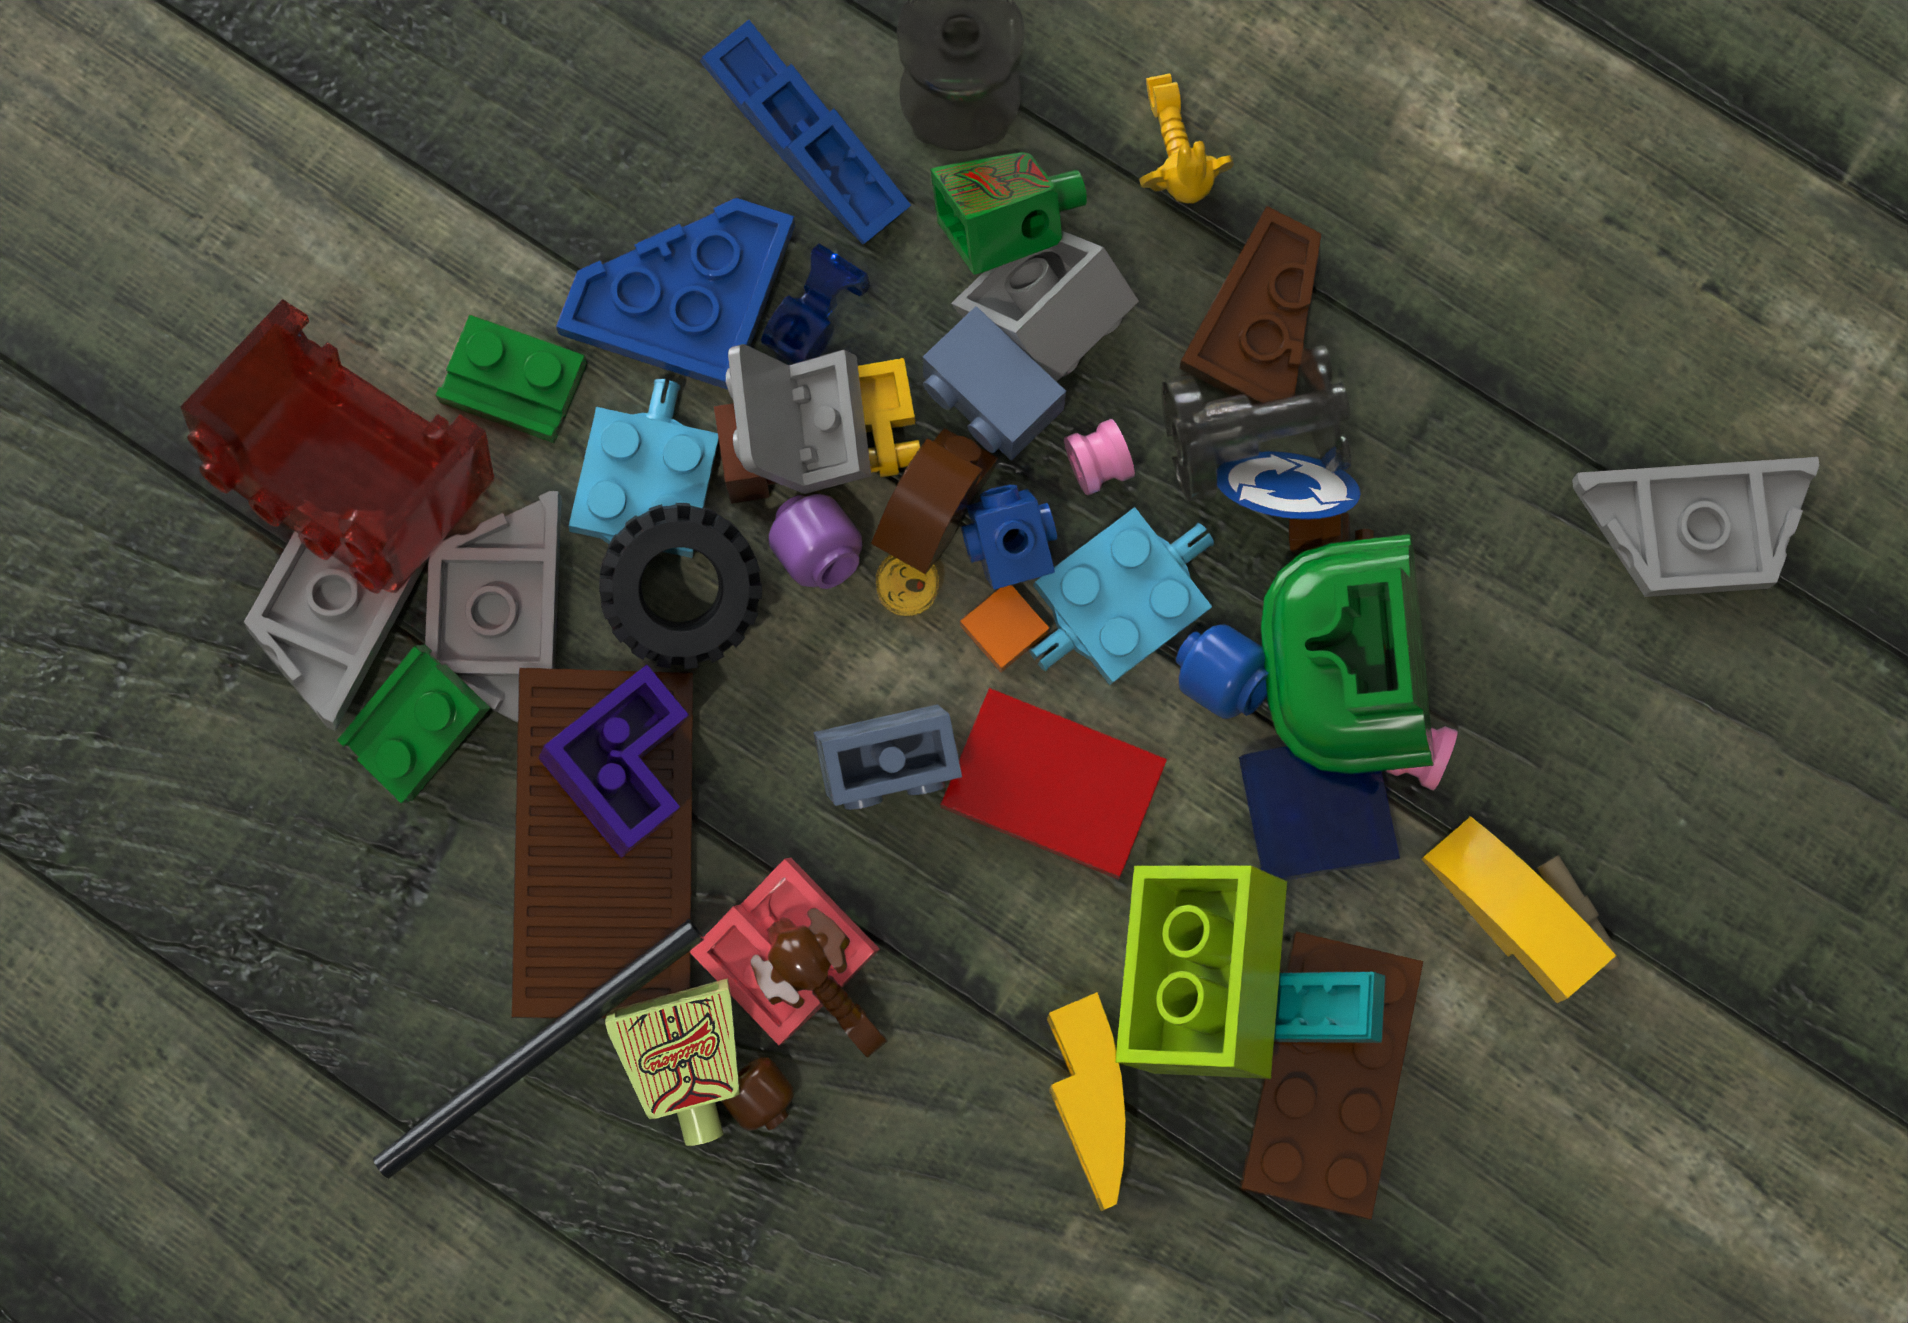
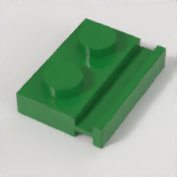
M469 315L446 368L447 375L442 387H438L435 396L439 403L555 443L558 436L557 430L562 418L566 417L587 366V360L583 354Z
M417 645L412 648L337 739L343 747L348 746L359 757L357 761L401 804L414 800L490 709L446 664L442 665L430 654L432 650L427 645Z

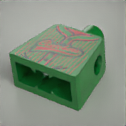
M1019 152L930 169L937 222L973 275L989 271L1058 245L1062 239L1060 212L1082 207L1087 203L1085 184L1077 169L1048 177L1030 153Z

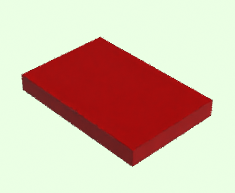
M989 688L959 759L962 777L950 780L941 802V808L1119 880L1167 759Z

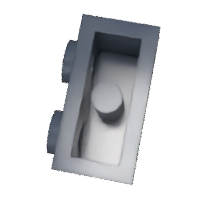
M977 306L923 356V377L926 379L923 382V386L927 393L942 408L950 410L954 406L971 422L967 426L969 432L986 450L994 453L999 449L1011 461L1064 410L1066 390Z
M938 704L813 732L825 791L835 806L844 804L845 809L849 810L870 807L883 801L882 795L907 790L908 795L927 794L943 789L945 787L944 781L962 777L950 715Z

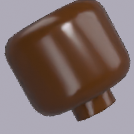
M761 1057L738 1071L739 1095L722 1100V1103L744 1130L753 1131L764 1125L768 1130H772L789 1116L785 1108L794 1097V1089L770 1058Z

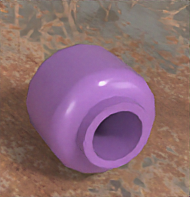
M821 494L799 495L790 498L778 509L776 520L773 522L769 532V546L790 576L799 585L807 587L819 586L820 588L828 589L844 582L857 569L859 554L862 550V535L841 506L831 496Z

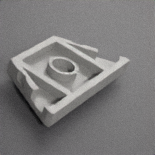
M1818 457L1580 472L1575 475L1572 482L1574 491L1644 597L1770 589L1778 581L1787 556L1786 548L1790 537L1795 534L1803 512L1801 507L1807 490L1819 469Z
M548 491L538 496L540 500L507 516L501 513L480 523L476 530L466 535L456 534L429 547L425 645L432 650L430 654L442 665L446 664L490 709L517 723L519 668L556 669L562 497L558 491Z
M424 511V518L387 519L385 512L359 513L351 518H341L335 514L303 515L244 621L247 631L327 728L334 731L337 730L427 563L429 547L437 544L447 525L445 514L438 511Z

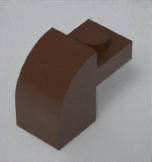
M945 428L934 441L927 438L911 460L891 495L871 544L926 574L951 543L966 506L990 478L998 457L981 449L971 439L958 436Z

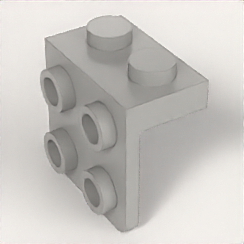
M745 344L729 349L730 368L726 372V385L734 401L737 427L733 434V446L737 458L747 471L804 494L871 477L856 355L846 350H841L793 365H787Z

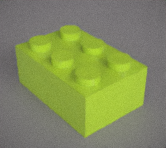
M1134 866L1116 1063L1153 1074L1271 1079L1287 881L1254 866Z

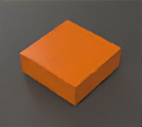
M1012 585L999 588L960 621V627L1000 672H1003L1044 638L1050 629Z

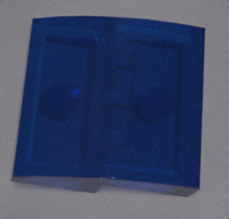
M1287 746L1244 754L1239 757L1261 870L1283 880L1320 876L1333 870L1388 864L1400 859L1382 771L1354 774L1321 771L1295 757Z

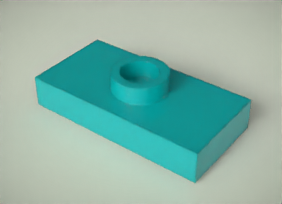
M1376 972L1280 973L1274 1042L1382 1043L1385 975Z

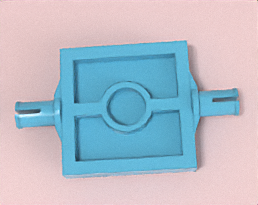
M655 379L648 413L627 414L596 407L569 521V532L600 538L609 544L614 535L618 534L625 527L627 521L635 515L638 517L646 513L651 507L661 504L663 507L676 505V503H690L691 506L703 508L719 438L718 433L687 427L672 419L678 391L681 387L678 383L669 380L665 402L662 403L665 379ZM684 547L663 551L693 558L694 554L693 549Z
M1134 507L1055 566V573L1042 576L1036 580L1033 586L1052 610L1058 628L1035 647L1029 649L1031 656L1036 660L1052 647H1056V649L1038 662L1039 667L1047 671L1050 666L1074 649L1077 653L1089 659L1107 683L1111 685L1208 612L1212 606L1191 580L1188 567L1186 566L1188 562L1208 547L1214 545V540L1210 533H1208L1191 547L1188 546L1207 529L1202 524L1197 523L1192 529L1172 544H1169L1168 541L1156 535Z

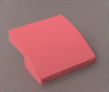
M792 858L784 859L740 905L733 906L704 936V941L690 951L717 981L728 978L731 996L778 1045L783 1044L823 1005L812 994V991L808 990L797 991L804 999V1004L800 1008H794L783 1001L772 1005L757 984L751 966V958L754 955H759L764 961L768 960V953L772 946L768 932L774 922L784 917L790 919L797 927L802 925L809 927L811 920L807 912L813 908L818 909L831 918L850 939L849 945L844 950L847 963L846 970L839 974L832 965L828 970V976H832L841 987L880 950Z

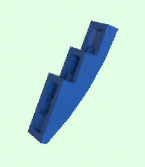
M750 20L746 21L702 56L701 64L743 115L814 195L862 244H865L911 206L834 108L831 111L826 108L792 64L786 66Z

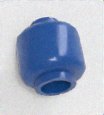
M1226 624L1212 626L1203 634L1193 632L1184 641L1176 656V663L1181 666L1178 677L1180 690L1187 697L1222 719H1230L1241 713L1246 716L1252 714L1267 697L1265 678H1267L1268 672L1264 668L1265 655L1263 647Z

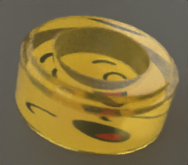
M889 555L880 564L876 574V590L879 600L886 609L900 616H915L923 613L931 607L938 595L939 576L935 565L933 564L929 571L924 574L894 556Z

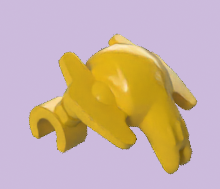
M1170 73L1146 78L1151 110L1155 118L1158 117L1163 141L1169 158L1156 171L1139 178L1141 187L1151 188L1154 191L1167 189L1169 194L1178 202L1196 203L1210 193L1215 178L1219 174L1233 167V158L1230 155L1218 159L1213 156H1207L1203 141L1195 142L1193 148H1191L1184 123L1181 122V99L1178 83H1172Z

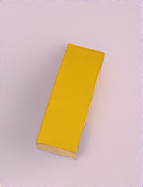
M1471 816L1422 858V861L1507 956L1513 954L1556 1003L1568 999L1617 956L1554 889L1512 850Z
M1098 992L1048 1014L1047 1021L1071 1074L1070 1077L1052 1084L1049 1091L1101 1211L1115 1206L1118 1201L1124 1166L1126 1118L1122 1075L1119 1063L1115 1062L1116 1048L1113 1034Z

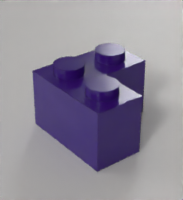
M645 665L545 744L539 756V760L620 858L624 857L667 822L680 808L641 759L676 732L689 715L648 665Z

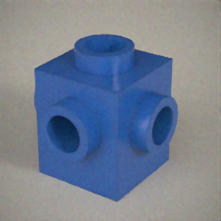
M1004 485L984 491L980 494L981 502L967 505L971 524L961 526L966 551L971 563L981 561L985 578L994 590L1055 573L1048 542L1057 540V532L1048 503L1038 505L1037 499L1028 489L1018 491L1017 485ZM1014 529L1009 536L1004 537L1009 530Z

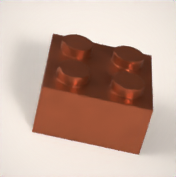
M734 403L714 406L725 483L731 504L770 498L768 485L775 484V482L747 471L736 456L733 446V434L737 429Z

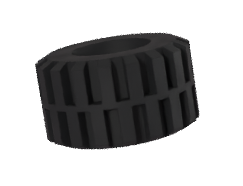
M676 503V505L663 507L661 504L649 508V511L638 517L635 515L625 523V527L618 534H615L610 541L600 568L599 592L601 608L605 620H608L612 628V633L620 643L624 642L631 648V653L642 660L646 657L656 661V666L669 669L671 665H684V669L699 668L698 663L710 659L714 663L725 657L723 652L731 646L737 648L745 639L744 633L749 625H754L758 616L759 599H762L760 568L749 543L738 528L728 519L726 520L718 515L716 511L704 506L703 508L691 506L690 503ZM677 547L690 548L703 554L714 566L718 577V592L713 605L701 616L685 622L668 621L657 616L646 604L641 588L643 573L649 562L659 553Z

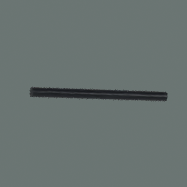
M690 919L686 920L376 1155L373 1161L381 1174L390 1179L704 941V937Z

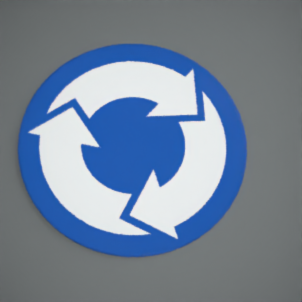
M1266 451L1242 454L1223 462L1215 473V482L1218 488L1229 499L1248 509L1282 518L1320 519L1332 517L1352 509L1360 499V488L1357 482L1344 470L1323 460L1295 453Z

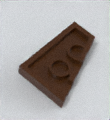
M1266 206L1182 357L1179 369L1289 425L1293 415L1295 390L1302 359L1304 334L1311 303L1321 233Z

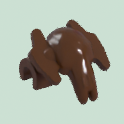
M816 908L810 909L807 912L811 920L809 927L804 925L797 927L790 919L784 917L774 922L768 932L769 940L772 944L768 953V960L764 961L759 955H754L751 958V966L757 984L772 1005L783 1001L794 1008H800L804 1004V999L797 991H812V994L832 1016L836 1017L842 1029L867 1058L888 1042L887 1038L870 1021L864 1009L858 1003L854 1004L851 997L832 976H828V970L831 965L839 974L846 970L847 963L844 950L849 945L850 939L831 918Z

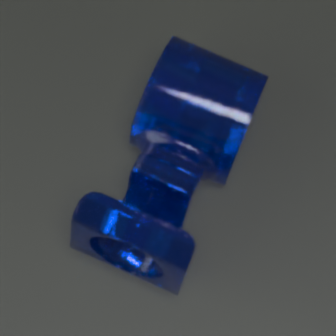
M817 244L811 251V271L804 285L805 293L801 298H793L790 295L784 298L764 329L761 343L793 364L819 357L834 331V325L829 321L828 315L838 305L836 300L837 294L846 288L857 296L864 295L870 287L868 274L824 245Z

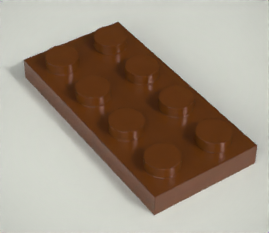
M1297 931L1293 934L1285 973L1376 972L1385 975L1382 1043L1274 1042L1271 1079H1262L1240 1190L1361 1219H1372L1424 961Z

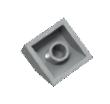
M1062 231V239L1058 245L983 272L951 304L963 318L977 306L1057 382L1060 378L1070 374L1077 367L1080 358L1103 336L1113 332L1120 325L1122 318L1139 300L1104 247Z

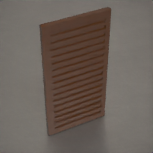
M519 668L511 1018L557 1019L686 920H691L693 673L689 671L681 673L654 672L689 716L676 732L641 759L680 808L667 822L624 857L620 858L539 760V756L545 744L638 671ZM690 951L614 1009L690 989Z

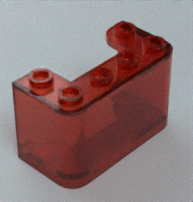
M282 299L180 406L190 432L187 436L188 441L196 449L203 463L199 467V471L219 491L228 494L233 489L249 500L248 503L253 511L268 524L278 527L283 523L297 532L299 539L305 547L319 558L328 560L333 556L348 566L352 577L365 589L375 594H379L382 589L390 593H397L494 483V473L486 431L461 414L450 426L448 420L439 414L431 422H428L342 366L336 347L327 342L321 348L316 342L309 340L302 331L309 323L308 315Z

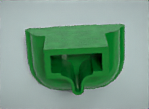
M1405 534L1329 543L1301 552L1278 571L1263 602L1261 637L1265 655L1264 668L1268 672L1267 678H1265L1267 703L1277 735L1295 757L1321 771L1354 774L1434 766L1429 697L1412 535Z

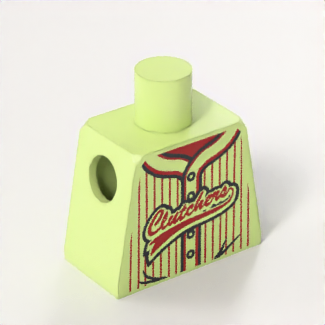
M728 978L613 1009L607 1013L605 1019L607 1032L649 1119H656L677 1113L686 1146L704 1144L723 1136L724 1133L715 1102L739 1095L731 992Z

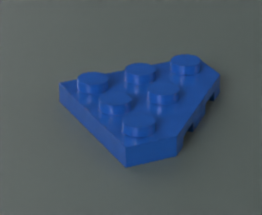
M734 198L713 208L714 213L689 225L681 227L678 224L634 244V250L602 264L601 261L582 268L576 273L556 329L561 336L727 389L726 372L730 368L728 351L731 347L741 344L751 347L795 228L794 216Z

